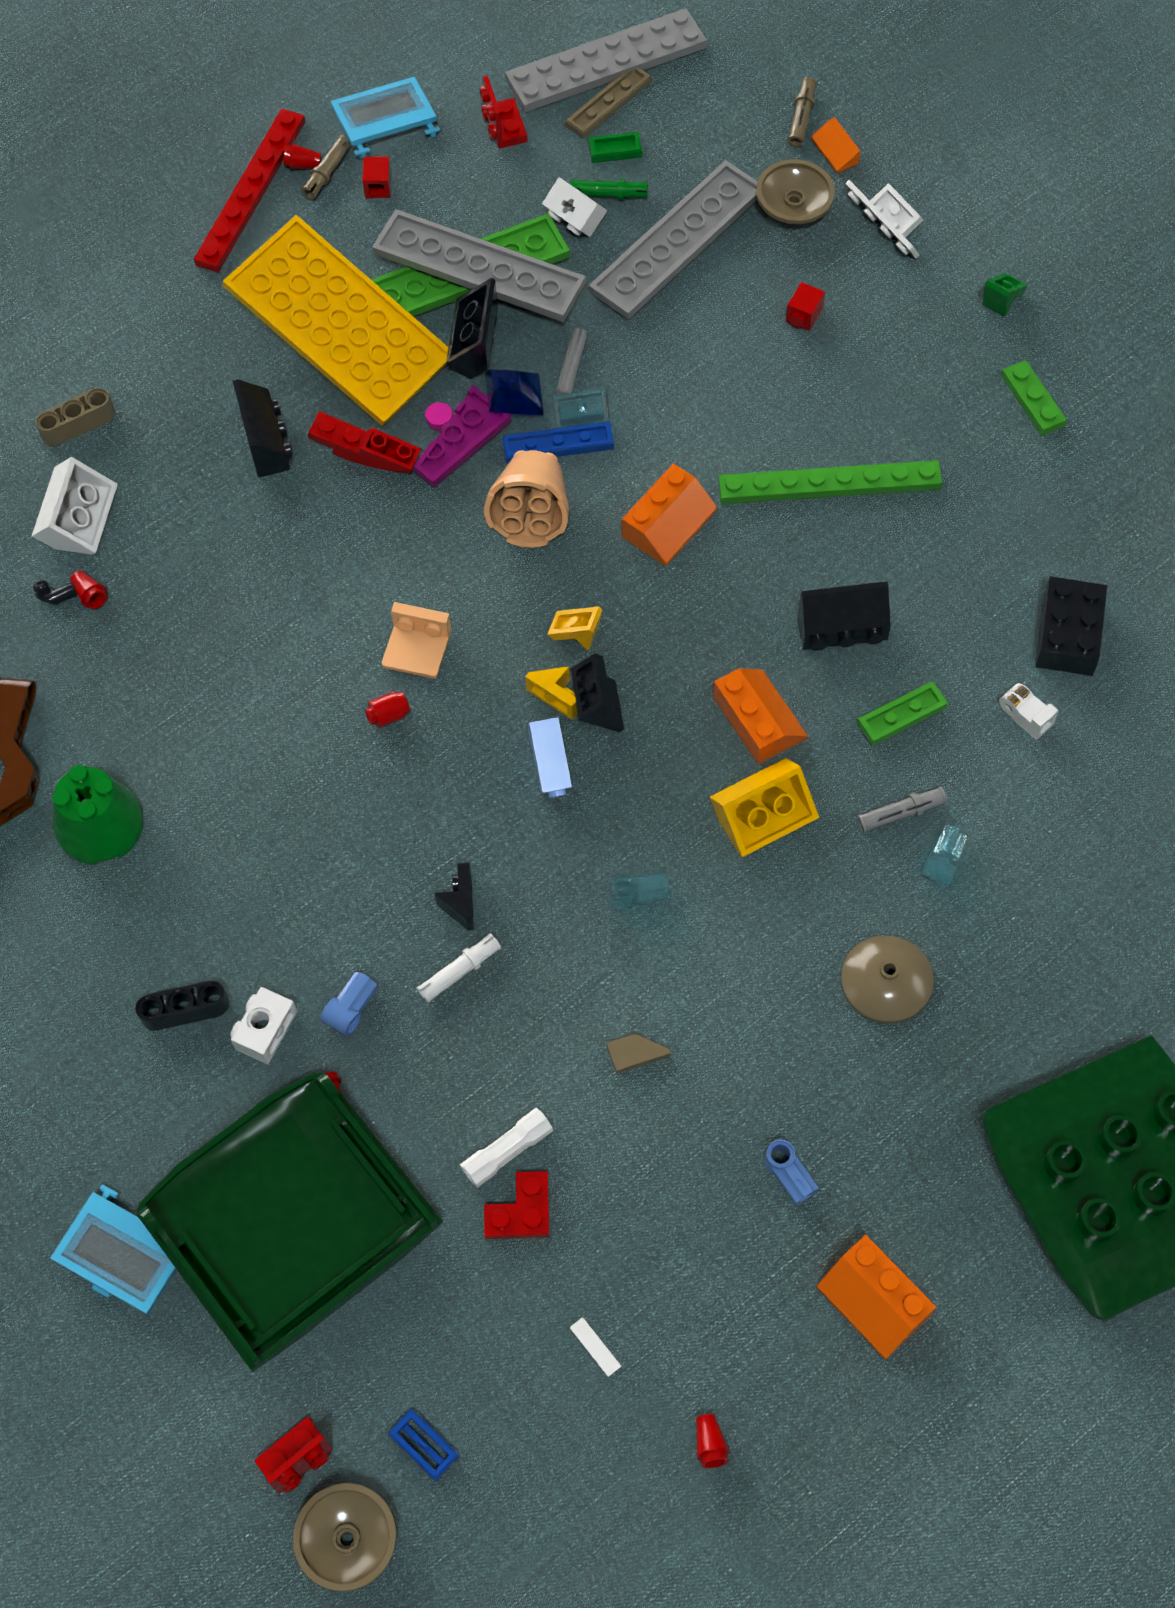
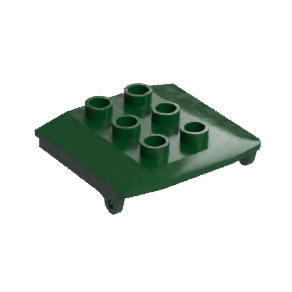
M1152 1035L995 1105L986 1111L983 1116L982 1125L999 1171L1057 1273L1091 1316L1102 1322L1108 1321L1124 1311L1175 1287V1064Z
M320 1072L312 1073L269 1095L178 1163L144 1197L137 1208L138 1218L252 1372L319 1325L403 1259L443 1223L430 1204L339 1092L325 1073Z

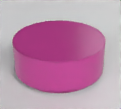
M440 402L431 404L425 412L426 423L434 430H440L444 423L449 422L453 416L450 406Z

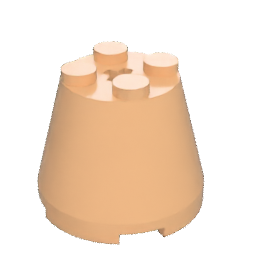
M535 450L517 451L490 488L484 505V516L488 526L506 537V542L520 547H541L547 545L548 541L554 539L560 533H564L569 518V504L563 472L560 464L557 462L556 455L553 453Z

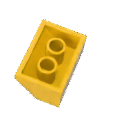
M787 758L709 797L720 825L741 857L819 818L801 766Z

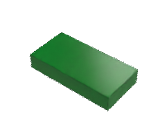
M639 132L588 138L592 163L642 157Z

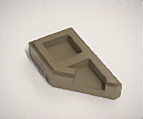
M636 1033L606 1043L616 1075L671 1057L670 1049Z

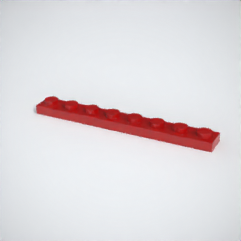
M281 108L195 255V266L217 273L220 272L284 159L285 145L292 146V143H294L304 126V115Z

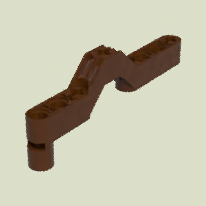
M1 677L0 759L5 768L0 782V826L33 806L40 783V778L20 749L35 701V682L14 678L2 680Z

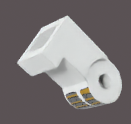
M1015 684L999 699L1000 706L1011 716V719L1036 740L1055 724L1059 710L1050 703L1045 705L1023 684Z

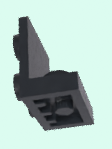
M594 653L571 668L579 720L612 731L621 732L624 730L616 681L606 676L603 656Z

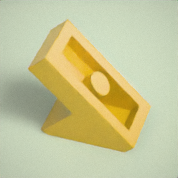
M597 606L557 611L547 635L554 641L576 639L586 650H590L599 627L602 609Z
M569 667L528 672L525 676L526 690L573 720L578 713L575 692L565 687L570 681Z

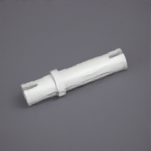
M489 933L470 949L465 948L462 951L463 954L416 987L423 999L425 998L427 1003L431 1002L437 995L445 991L473 969L478 970L482 962L498 950H501L499 942Z

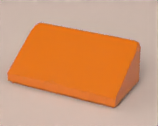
M835 117L830 119L811 136L813 143L836 173L859 164V148Z

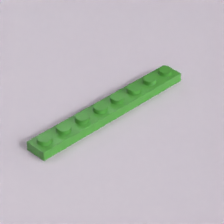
M939 460L719 475L718 478L721 504L941 490L942 488Z

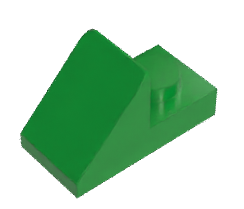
M1007 273L990 278L985 283L983 305L1001 316H1006L1014 298L1024 295L1028 285Z

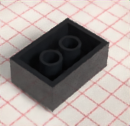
M1049 577L1044 593L1035 667L1088 676L1094 675L1100 657L1107 585Z

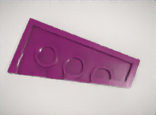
M472 385L468 390L465 400L463 402L460 401L455 408L452 418L449 422H445L440 429L441 433L436 440L431 441L414 465V472L435 488L511 423V415Z

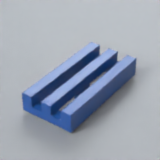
M412 1409L388 1433L435 1482L460 1457ZM411 1419L448 1455L445 1460L407 1424ZM401 1430L439 1465L436 1470L398 1434Z

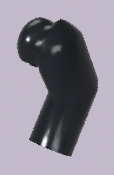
M44 580L36 582L33 586V590L36 592L35 596L39 600L53 605L77 595L71 582L57 589L48 586Z

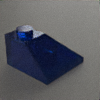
M486 370L485 378L489 413L543 415L539 373Z

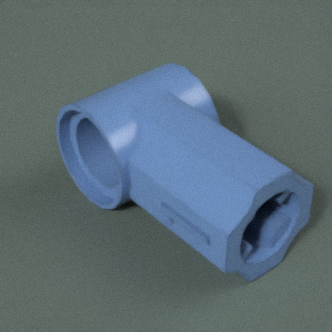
M355 972L339 996L332 998L327 1003L321 1014L320 1021L343 1035L350 1036L358 1026L362 1016L361 1012L377 991L378 985L367 975Z
M778 1139L768 1146L764 1156V1165L770 1173L775 1175L795 1206L819 1190L795 1155V1149L790 1142ZM775 1151L784 1152L788 1161L779 1164L772 1159L771 1153Z

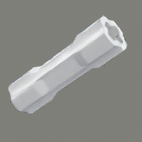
M535 1108L517 1121L512 1129L485 1149L477 1151L461 1163L460 1166L471 1183L478 1188L496 1175L501 1167L526 1148L537 1144L553 1132V1127L545 1115Z

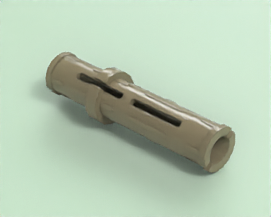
M804 77L802 79L799 94L795 97L794 105L796 108L787 140L788 144L792 147H801L803 145L810 111L815 105L814 93L817 81L812 77Z
M339 135L320 164L311 170L310 178L301 188L302 195H305L307 190L309 191L305 198L314 200L322 186L327 185L330 181V175L352 147L349 140L345 145L343 144L347 139L346 136Z

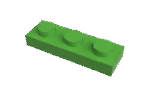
M1026 360L1002 369V379L1041 436L1066 426L1067 419Z
M931 681L858 718L857 725L873 747L947 709L948 702L935 683Z

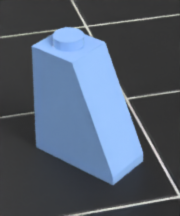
M559 717L530 722L527 728L541 793H548L549 798L566 795V789L571 788L572 785Z

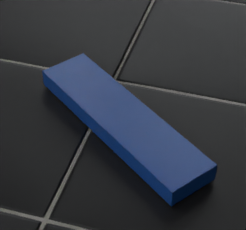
M610 421L502 436L506 464L511 461L517 451L521 450L549 452L556 455V457L614 449Z

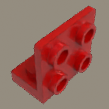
M488 75L482 76L483 87H479L482 102L485 105H481V111L484 121L489 120L490 123L487 124L490 139H495L498 149L528 142L527 133L515 99L511 98L497 102Z
M306 1417L257 1457L254 1462L265 1475L268 1483L280 1495L283 1491L289 1493L298 1487L303 1481L301 1476L311 1468L315 1471L322 1467L329 1460L328 1454L333 1449L311 1420Z

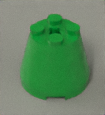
M83 765L72 767L58 781L52 796L53 832L58 844L69 857L84 864L97 865V862L107 861L117 856L121 858L135 846L141 836L144 823L140 804L135 795L126 786L100 769Z

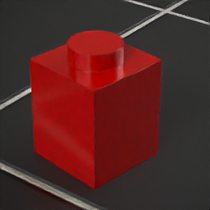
M389 156L363 157L362 183L365 199L391 198L392 173Z
M801 282L787 304L786 322L791 323L795 327L810 331L824 308L825 291Z

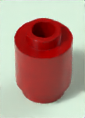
M393 691L368 701V708L365 709L370 725L375 724L377 728H382L405 718V714L410 713L407 699L401 691L398 693Z

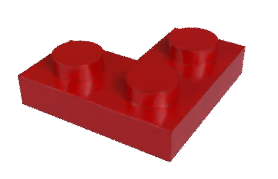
M548 1171L516 1172V1204L484 1205L485 1240L550 1237Z

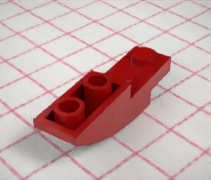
M321 411L318 412L308 432L309 439L333 448V455L387 471L411 473L421 452L420 447L373 427H370L369 431H365Z

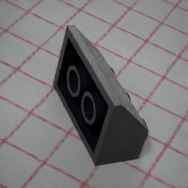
M492 277L456 299L446 364L469 379L484 373L490 364L489 357L493 344V332L497 320L496 312L498 306L496 280Z
M239 379L232 380L258 478L290 470L288 459L293 457L289 442L283 443L282 437L287 435L283 420L277 421L276 418L277 415H281L277 399L271 400L270 392L267 388Z
M888 582L801 591L798 625L803 650L812 649L819 651L826 647H850L859 643L877 644L888 640L891 627Z

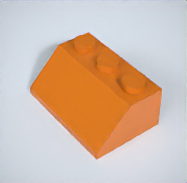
M673 463L622 518V538L664 566H667L717 511V507L696 477Z
M739 668L714 681L713 699L758 765L808 739L807 733L762 669Z
M864 1235L849 1249L816 1286L885 1360L931 1318L936 1309V1306L867 1235Z

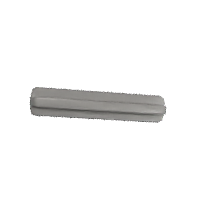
M574 328L572 330L557 386V395L559 397L569 398L571 396L587 337L585 329Z

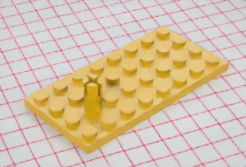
M295 215L222 282V286L382 427L447 366L448 346L298 215Z

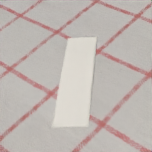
M583 1317L570 1327L608 1377L621 1367Z

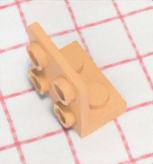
M394 602L391 610L394 627L382 660V667L436 679L452 632L450 614Z

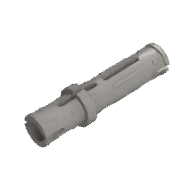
M941 786L918 795L912 793L909 794L907 799L857 815V821L861 831L865 833L868 830L911 815L916 817L923 815V811L947 804V797Z

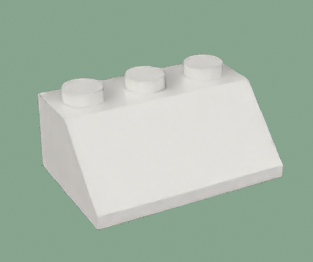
M73 457L55 466L32 537L56 550L95 554L118 484Z

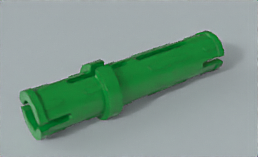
M619 179V182L570 180V185L586 196L619 197V200H624L625 198L648 199V182H625V179Z

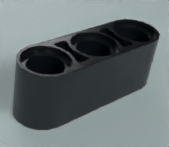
M205 981L145 995L137 1001L135 1011L146 1029L158 1031L219 1017L228 1010L229 999L219 982ZM212 995L220 996L214 1003L206 1002ZM189 1002L185 1009L176 1010L180 1003ZM159 1009L155 1016L146 1017L149 1010Z

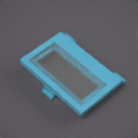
M415 77L330 101L331 107L351 146L355 145L357 151H354L355 156H359L361 159L366 157V153L370 152L369 147L364 148L362 146L364 142L425 125L427 129L424 130L425 135H429L431 138L436 137V132H440L439 126L433 127L432 122L437 121V116Z
M102 1184L99 1190L104 1192L103 1195L100 1196L92 1192L50 1259L93 1284L91 1289L109 1298L112 1294L149 1315L177 1269L141 1220L132 1213L110 1202L112 1198L117 1199L119 1193Z

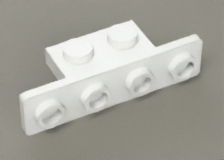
M848 180L845 183L850 189L848 196L856 205L862 203L866 207L863 210L873 222L878 219L882 223L879 227L889 239L894 236L898 240L895 245L905 256L910 253L916 259L919 254L906 237L924 221L922 217L889 183L869 201Z

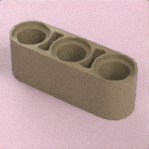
M93 388L40 413L35 423L42 441L48 446H58L113 419L115 410L106 389Z

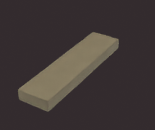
M639 67L635 69V73H632V70L622 73L566 119L565 126L584 139L652 82V76Z

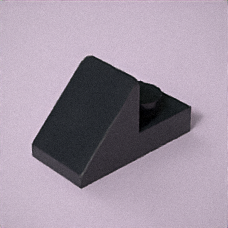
M457 863L458 874L452 875L453 891L435 893L436 904L464 928L474 930L470 863Z

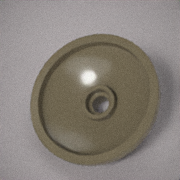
M799 159L783 160L769 166L760 175L756 188V196L761 208L772 218L789 224H805L821 218L831 208L835 195L834 184L828 173L812 162Z
M881 935L865 939L848 953L843 963L841 986L846 1000L856 1012L875 1022L893 1024L911 1019L923 1010L933 990L934 976L929 960L916 945L900 937ZM891 968L895 973L888 975L884 972V969Z
M352 1483L329 1486L311 1497L297 1517L293 1531L295 1557L302 1571L314 1583L325 1589L347 1592L363 1588L375 1581L385 1571L393 1557L397 1539L395 1520L388 1505L373 1490ZM346 1534H351L354 1537V1541L350 1546L342 1545V1538Z

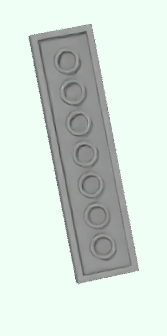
M687 8L511 69L505 72V79L526 113L610 83L624 72L632 70V73H635L636 68L647 70L706 49L707 39Z
M725 160L590 283L589 292L629 320L757 201L756 188L758 181Z
M395 209L372 246L373 254L469 289L477 287L492 277L496 280L497 299L561 322L565 321L586 284V276L397 209Z

